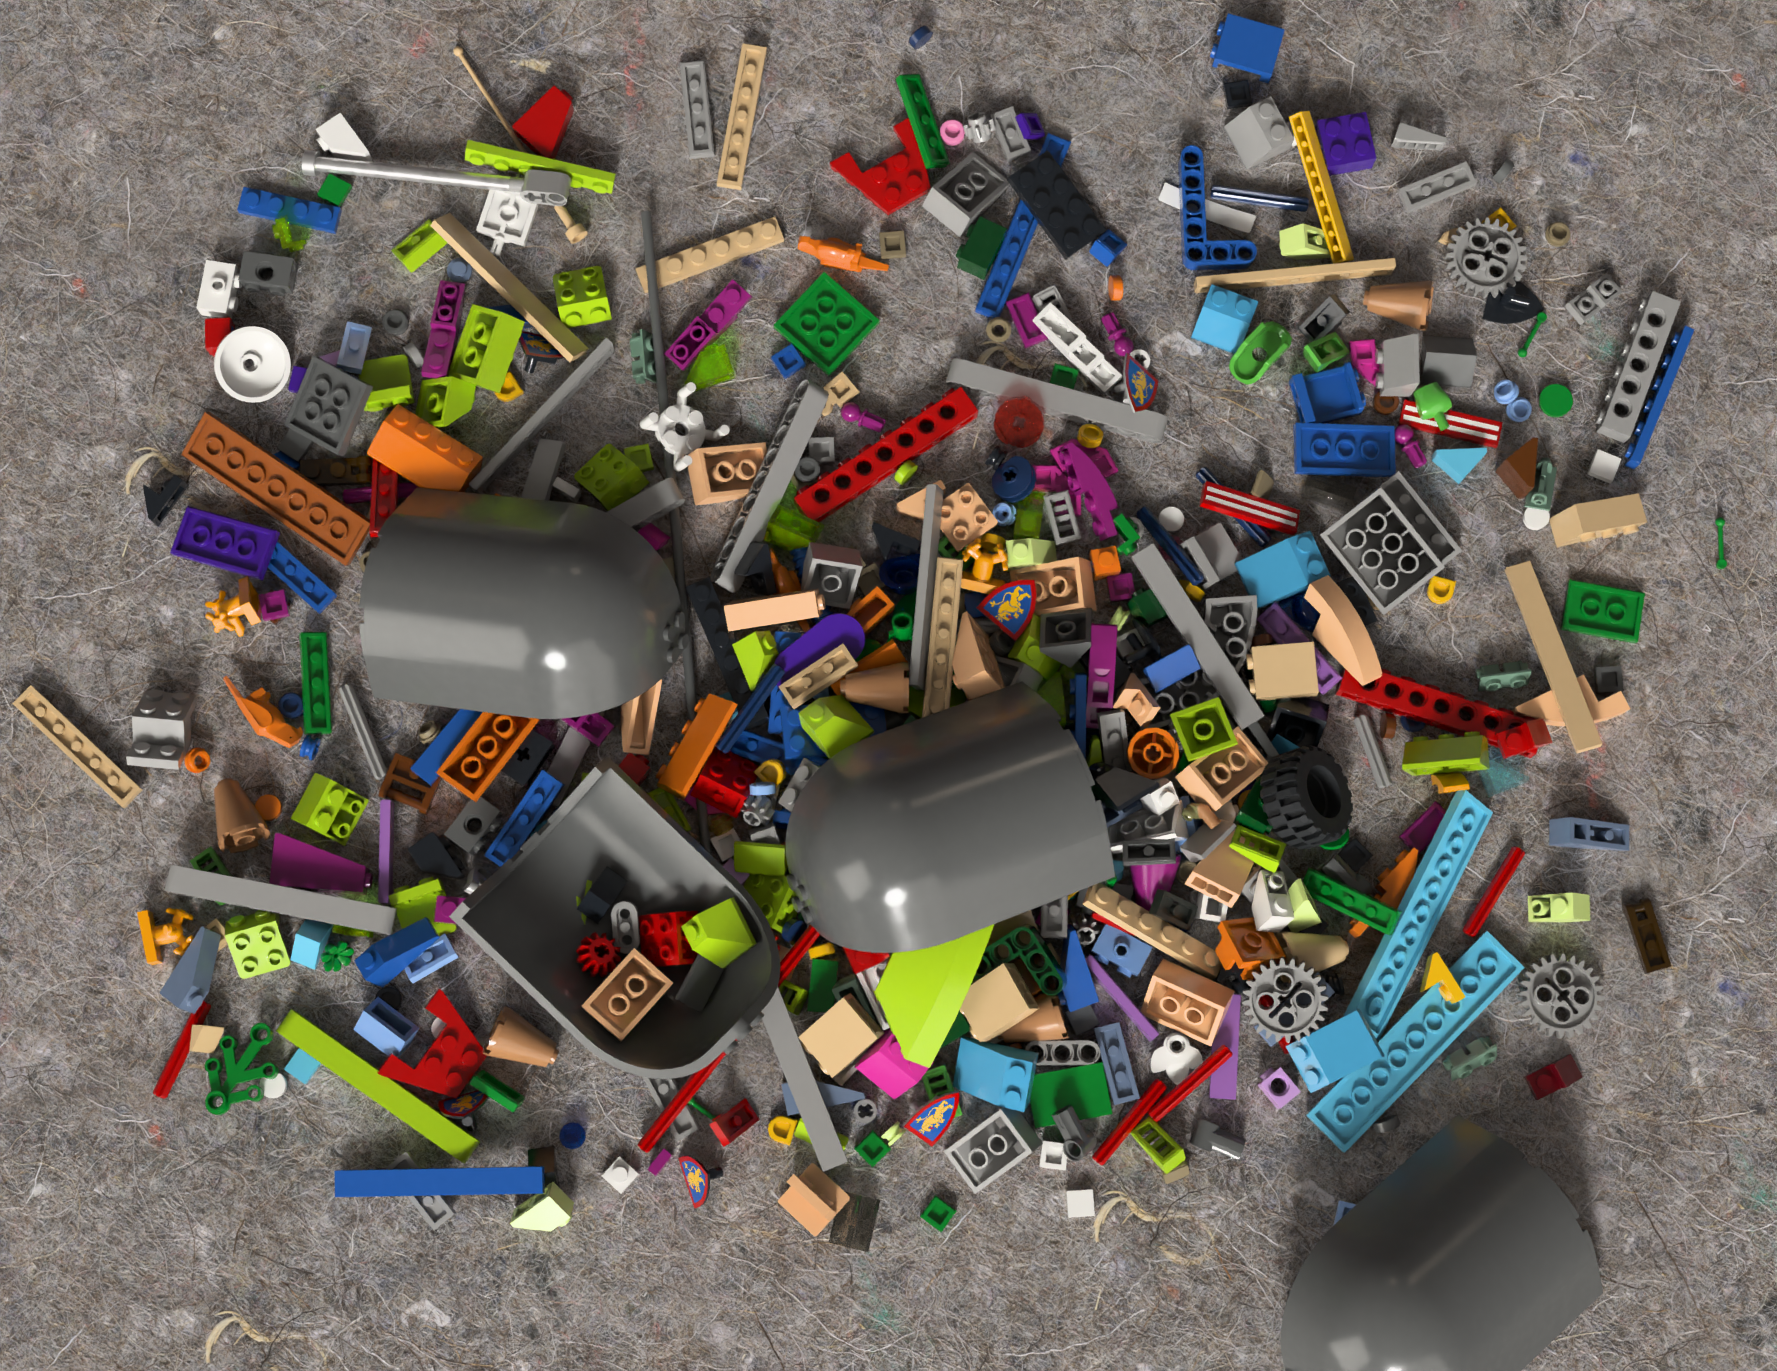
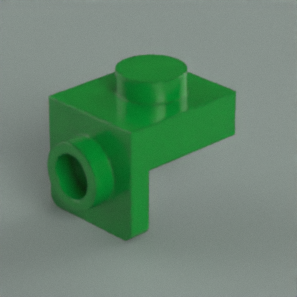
M1121 513L1113 520L1117 532L1125 541V543L1117 548L1118 557L1123 553L1128 556L1138 548L1137 543L1140 539V536L1135 531L1137 526L1130 517L1125 518Z

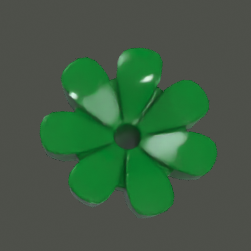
M339 941L336 946L332 943L327 944L324 948L326 952L321 954V960L325 962L323 967L327 972L331 971V969L337 972L341 969V964L348 966L351 962V958L348 956L354 954V949L350 946L347 947V943L344 941Z

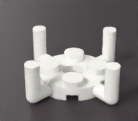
M689 382L678 390L676 405L665 409L659 417L656 413L652 412L640 421V427L655 431L658 442L661 441L665 447L664 449L674 455L673 468L677 472L692 464V458L688 454L700 448L704 439L718 441L730 431L727 425H722L715 431L706 430L702 413L687 406V396L696 390V385L693 382ZM676 424L684 427L685 436H680L676 433Z

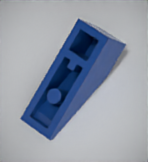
M425 917L372 944L354 962L366 981L383 988L438 940L440 936L429 918Z
M1068 924L1067 938L1063 939L1060 966L1067 977V985L1057 994L1060 1005H1065L1072 1012L1099 1002L1076 930L1071 924Z

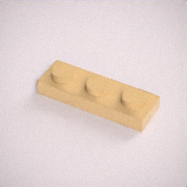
M841 644L778 687L791 707L796 709L859 666L845 645Z

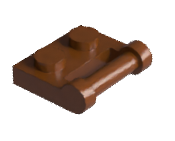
M395 753L378 796L384 799L391 798L419 809V813L427 815L442 778L439 776L430 786L411 771L410 768L416 760ZM396 781L424 792L423 800L392 788L393 782Z

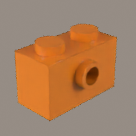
M877 586L863 599H857L850 606V611L846 615L852 616L860 623L866 637L894 611L895 604Z

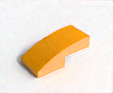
M1460 772L1431 775L1432 785H1438L1439 794L1470 789L1467 779Z

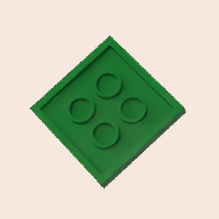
M823 272L773 327L830 377L878 326L880 320L829 275Z

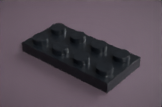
M1048 150L1007 179L1065 260L1106 232L1105 227Z

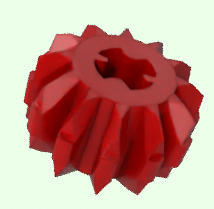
M595 932L590 937L586 936L581 940V945L576 949V953L579 954L576 962L584 964L582 972L589 969L591 977H594L598 972L602 978L608 972L612 973L615 970L616 964L621 961V957L617 955L621 947L613 946L615 938L609 941L607 940L606 933H602L599 937Z

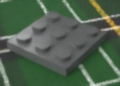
M313 356L284 425L331 452L344 456L373 386L322 358Z

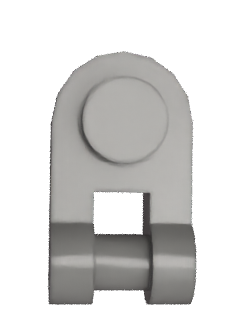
M475 865L468 874L467 883L463 891L470 895L492 874L486 868Z

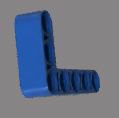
M1186 146L1182 150L1178 162L1181 250L1184 266L1190 270L1249 268L1257 254V248L1253 242L1248 240L1207 241L1203 153L1197 146ZM1191 156L1197 162L1190 164L1186 162L1185 157ZM1193 180L1198 186L1194 188L1189 187L1186 181ZM1195 204L1199 210L1195 212L1190 211L1186 205ZM1196 228L1200 234L1196 236L1191 235L1187 229ZM1221 251L1224 253L1225 258L1217 259L1213 253ZM1246 251L1249 253L1250 258L1244 259L1239 256L1238 252ZM1197 252L1201 258L1194 260L1190 258L1188 253Z

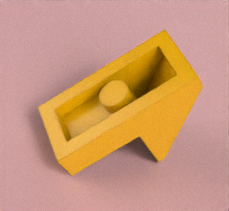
M1438 952L1428 956L1420 992L1439 983L1441 987L1438 989L1445 1001L1449 1000L1453 1004L1465 998L1464 993Z

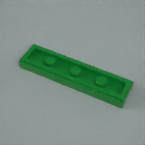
M899 75L896 78V82L926 169L947 167L950 162L920 75Z
M301 632L299 634L304 734H331L327 632Z
M1308 867L1303 883L1312 898L1387 935L1393 934L1402 911L1323 872Z

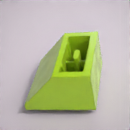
M315 773L291 819L345 846L369 800L332 779Z

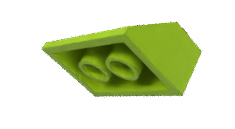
M472 304L450 365L448 376H453L483 389L500 393L525 322L506 313Z
M1480 732L1464 733V737L1454 738V734L1439 735V739L1429 740L1428 737L1421 736L1414 737L1413 742H1405L1402 770L1412 776L1490 769L1488 739L1480 735Z

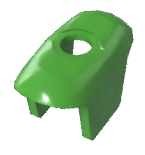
M1274 321L1262 322L1244 340L1231 358L1229 369L1232 375L1238 381L1245 384H1252L1259 380L1290 347L1292 338L1289 332ZM1255 348H1263L1267 354L1266 359L1263 361L1255 360L1252 356L1253 350Z

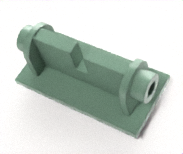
M640 329V333H633L632 338L629 339L631 357H640V360L632 361L633 379H635L636 384L646 383L645 379L657 383L653 337L651 333Z
M1547 457L1541 458L1536 464L1534 488L1527 494L1524 507L1550 511L1557 468L1552 467L1553 464Z
M1522 661L1503 663V672H1500L1498 664L1480 666V669L1475 670L1476 678L1480 679L1477 690L1478 692L1486 690L1492 692L1502 688H1521L1529 684L1532 670L1528 669L1527 663H1522Z
M1488 1036L1485 1038L1480 1037L1466 1045V1049L1470 1053L1467 1056L1461 1048L1445 1057L1446 1060L1442 1063L1447 1071L1451 1069L1452 1082L1458 1078L1464 1079L1468 1077L1477 1067L1481 1065L1487 1066L1495 1060V1057H1497V1045H1493Z

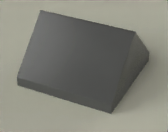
M1423 335L1420 384L1428 385L1438 382L1439 386L1470 388L1477 359L1473 338Z
M1092 608L1041 614L1040 652L1071 668L1091 647Z

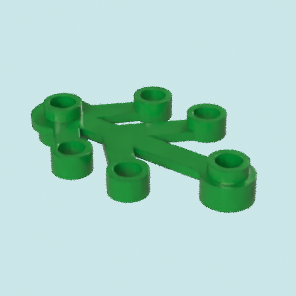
M257 1023L251 1028L250 1037L252 1042L238 1063H236L235 1050L238 1046L236 1038L229 1035L221 1038L219 1044L224 1053L227 1079L223 1086L221 1085L219 1075L223 1069L221 1060L209 1058L205 1062V1070L208 1072L211 1092L205 1100V1106L210 1113L222 1115L230 1109L231 1104L247 1100L258 1102L263 1098L264 1091L257 1085H251L244 1091L231 1092L239 1083L260 1078L274 1079L277 1077L279 1069L270 1062L263 1064L262 1067L247 1070L262 1045L269 1044L273 1039L274 1032L269 1025ZM266 1030L267 1037L261 1039V1033ZM229 1039H231V1040H232V1045H231V1047L226 1048V1047H225L226 1041L229 1040ZM217 1062V1068L212 1071L210 1068L211 1064ZM270 1066H272V1068H273L272 1074H271V1075H267V1074H266L267 1068L270 1067ZM254 1089H257L258 1095L255 1098H252V1091ZM218 1098H222V1099H223L222 1105L219 1106V1107H217V1105H216L217 1099H218Z

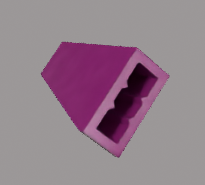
M275 833L269 884L299 890L367 895V889L372 888L373 874L369 873L370 869L366 866L281 833Z

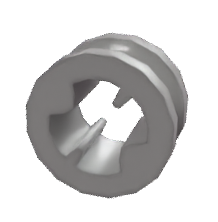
M868 1099L860 1100L854 1107L855 1118L862 1123L872 1122L877 1115L876 1105ZM869 1104L873 1108L870 1109V1111H873L872 1116L861 1118L858 1115L861 1113V1111H858L859 1106L865 1107Z

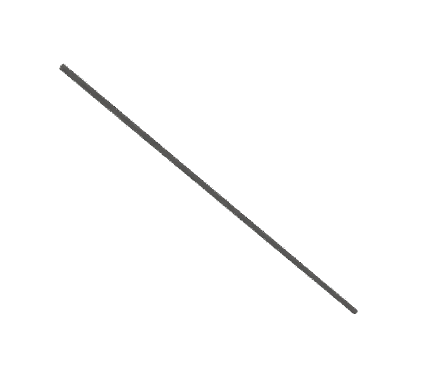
M650 211L641 212L659 412L661 414L669 407L652 219ZM663 446L666 479L673 478L676 483V474L673 468L674 455L668 453ZM679 507L669 512L675 582L682 612L685 614V631L689 637L688 646L683 650L682 657L688 719L693 721L697 715V712L694 711L697 705L680 516ZM696 798L700 845L711 855L707 803Z

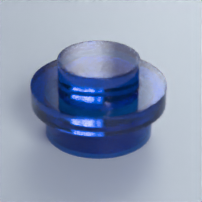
M568 1123L562 1127L559 1138L562 1145L566 1148L577 1149L584 1144L586 1132L580 1124Z

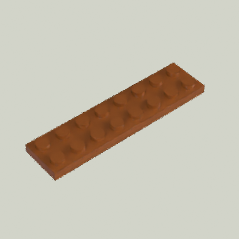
M208 411L203 414L181 455L345 566L350 565L369 532L370 519Z

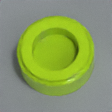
M907 460L897 470L894 479L900 485L906 484L915 474L918 466L911 460Z

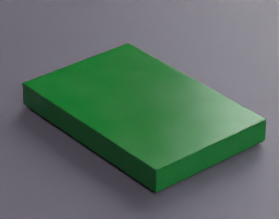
M1569 579L1567 582L1561 630L1637 643L1645 593Z
M1103 1062L1035 1074L1030 1097L1034 1127L1041 1128L1056 1125L1052 1114L1070 1104L1079 1120L1111 1115L1112 1108Z

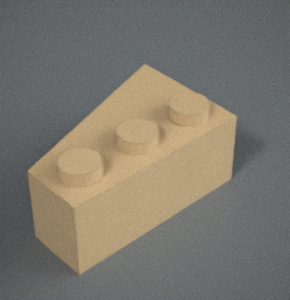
M1639 493L1575 504L1551 517L1549 522L1556 546L1561 547L1578 542L1591 541L1599 537L1603 539L1610 538L1620 532H1623L1624 535L1632 534L1639 531L1638 527L1647 523Z

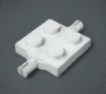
M516 174V177L524 178L523 175ZM489 190L476 231L494 239L490 251L493 255L496 253V256H500L504 243H514L525 247L539 204L524 201L518 192Z

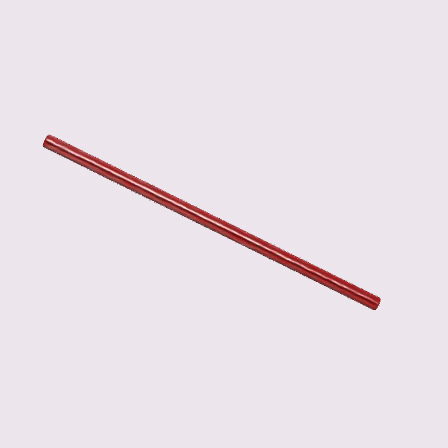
M811 924L780 962L778 987L820 936ZM724 1052L708 1066L690 1076L638 1142L640 1149L646 1153L650 1152L726 1055Z

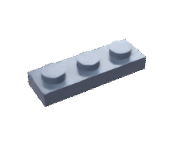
M1117 1022L1094 1028L1093 1031L1097 1045L1100 1048V1057L1103 1062L1113 1105L1140 1099L1120 1023Z

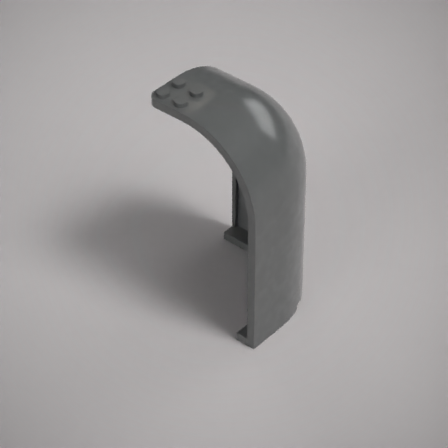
M416 488L391 514L380 529L378 536L381 539L377 548H371L363 575L359 608H364V623H359L363 655L374 698L536 719H562L585 716L622 705L652 688L668 672L689 643V637L686 634L684 625L685 614L682 612L678 590L661 556L632 527L606 512L585 505Z
M1021 681L863 739L830 758L815 772L802 789L794 804L787 826L786 859L790 874L787 875V882L794 892L795 897L792 898V904L796 912H801L805 922L810 923L820 935L839 946L872 953L907 952L955 940L1115 877L1101 800L1095 801L1091 789L1095 782L1069 729L1063 730L1059 724L1061 721L1059 714L1046 700Z
M607 756L593 768L563 804L547 820L548 822L538 832H535L511 859H508L493 875L462 901L449 917L570 1034L598 1058L613 1067L641 1077L653 1079L684 1077L705 1068L722 1052L726 1055L729 1054L738 1042L743 1040L764 1017L761 1011L774 996L780 978L778 946L765 915L747 890ZM608 866L628 882L598 924L588 917L586 918V924H584L581 917L582 913L577 910L576 896L582 902L585 896L587 880L592 881L593 885ZM734 897L757 944L724 968L701 1012L693 1010L675 999L693 964L656 967L673 984L622 1041H619L581 1007L611 973L608 972L605 977L601 978L598 972L594 977H591L589 969L582 972L584 964L576 962L579 956L576 953V949L581 945V940L584 937H590L595 932L599 937L602 933H606L607 940L609 941L613 939L611 912L617 903L631 901L637 906L639 916L681 911H698L699 914ZM623 909L621 915L624 918H629L630 912L628 909ZM625 935L623 941L626 944H631L632 937ZM640 942L639 947L636 949L640 954H641V942ZM621 952L617 954L621 957V961L618 964H616V967L625 959V957L628 954Z
M1457 1115L1342 1217L1313 1248L1293 1283L1283 1313L1280 1345L1285 1370L1522 1371L1603 1293L1596 1253L1587 1229H1581L1576 1219L1579 1217V1214L1571 1202L1539 1166L1533 1168L1523 1159L1525 1154L1493 1133Z

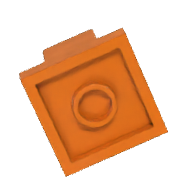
M1254 917L1224 920L1217 927L1222 936L1215 952L1225 970L1231 969L1235 962L1239 969L1244 968L1240 974L1243 980L1255 979L1252 971L1256 970L1261 973V963L1270 967L1271 958H1273L1276 964H1280L1281 956L1286 959V955L1274 933L1257 931Z

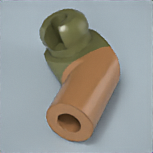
M1190 803L1182 810V816L1185 820L1192 821L1193 818L1203 819L1211 830L1221 823L1219 818L1206 804Z

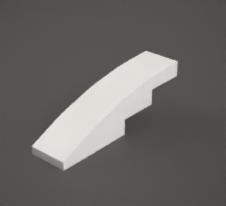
M1051 302L1033 319V322L1104 396L1122 379V375L1104 359V355L1086 339V335Z

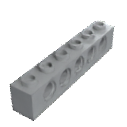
M1652 291L1647 298H1642L1637 310L1641 312L1639 319L1633 321L1629 333L1633 335L1630 342L1626 341L1621 352V356H1624L1621 365L1618 364L1612 376V378L1616 379L1613 387L1610 386L1604 397V401H1607L1604 410L1601 409L1596 418L1595 423L1599 424L1596 430L1597 433L1625 443L1631 437L1681 301ZM1648 317L1656 319L1658 325L1650 324ZM1640 339L1646 340L1649 343V348L1643 347L1640 344ZM1631 362H1637L1641 370H1635ZM1623 384L1631 386L1633 393L1626 392L1623 389ZM1618 406L1622 408L1624 411V416L1618 415L1615 412L1614 407Z

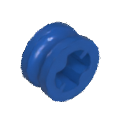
M306 735L301 745L300 757L308 756L309 760H314L320 747V738L314 740L311 735Z

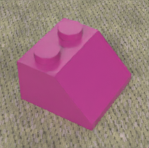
M888 1028L869 1047L854 1067L890 1097L896 1099L917 1084L929 1068L904 1059L896 1036Z

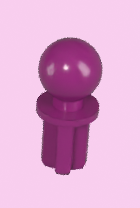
M1115 313L1106 314L1101 318V321L1109 334V341L1115 340V352L1123 357L1126 353L1130 354L1134 349V344L1130 338L1123 335L1127 332L1126 328H1122Z
M847 402L841 408L842 418L847 422L859 421L858 427L864 426L881 433L886 424L884 418L868 412V408H865L862 412L860 407L854 402Z
M1399 425L1395 429V441L1405 446L1401 451L1406 453L1415 469L1422 467L1427 463V459L1418 445L1420 443L1419 440H1412L1414 437L1413 429L1408 425Z

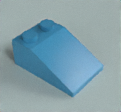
M1310 530L1287 538L1235 563L1248 596L1257 595V609L1305 592L1310 583L1327 575L1331 576Z
M1360 1008L1312 1032L1309 1037L1306 1035L1300 1041L1296 1040L1286 1046L1310 1093L1385 1056Z
M962 1036L953 1087L999 1107L1025 1112L1030 1103L1038 1053L991 1042H979L977 1039Z

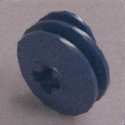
M1014 456L996 469L992 477V487L1000 499L1015 503L1025 499L1035 487L1037 474L1027 459L1021 456Z

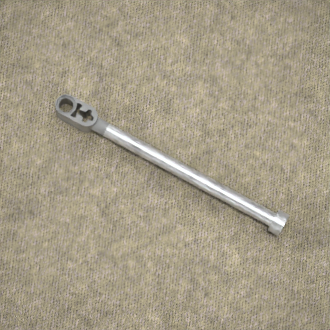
M305 150L302 157V173L308 176H318L319 172L518 192L520 197L526 202L553 206H563L567 203L572 182L567 174L543 170H528L525 172L524 178L321 157L319 151Z

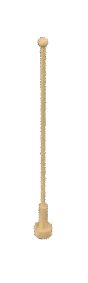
M459 46L455 47L453 50L454 55L459 56L520 152L527 153L463 55V49ZM564 205L554 207L568 229L565 235L571 244L577 243L587 236L588 232L583 224H576Z

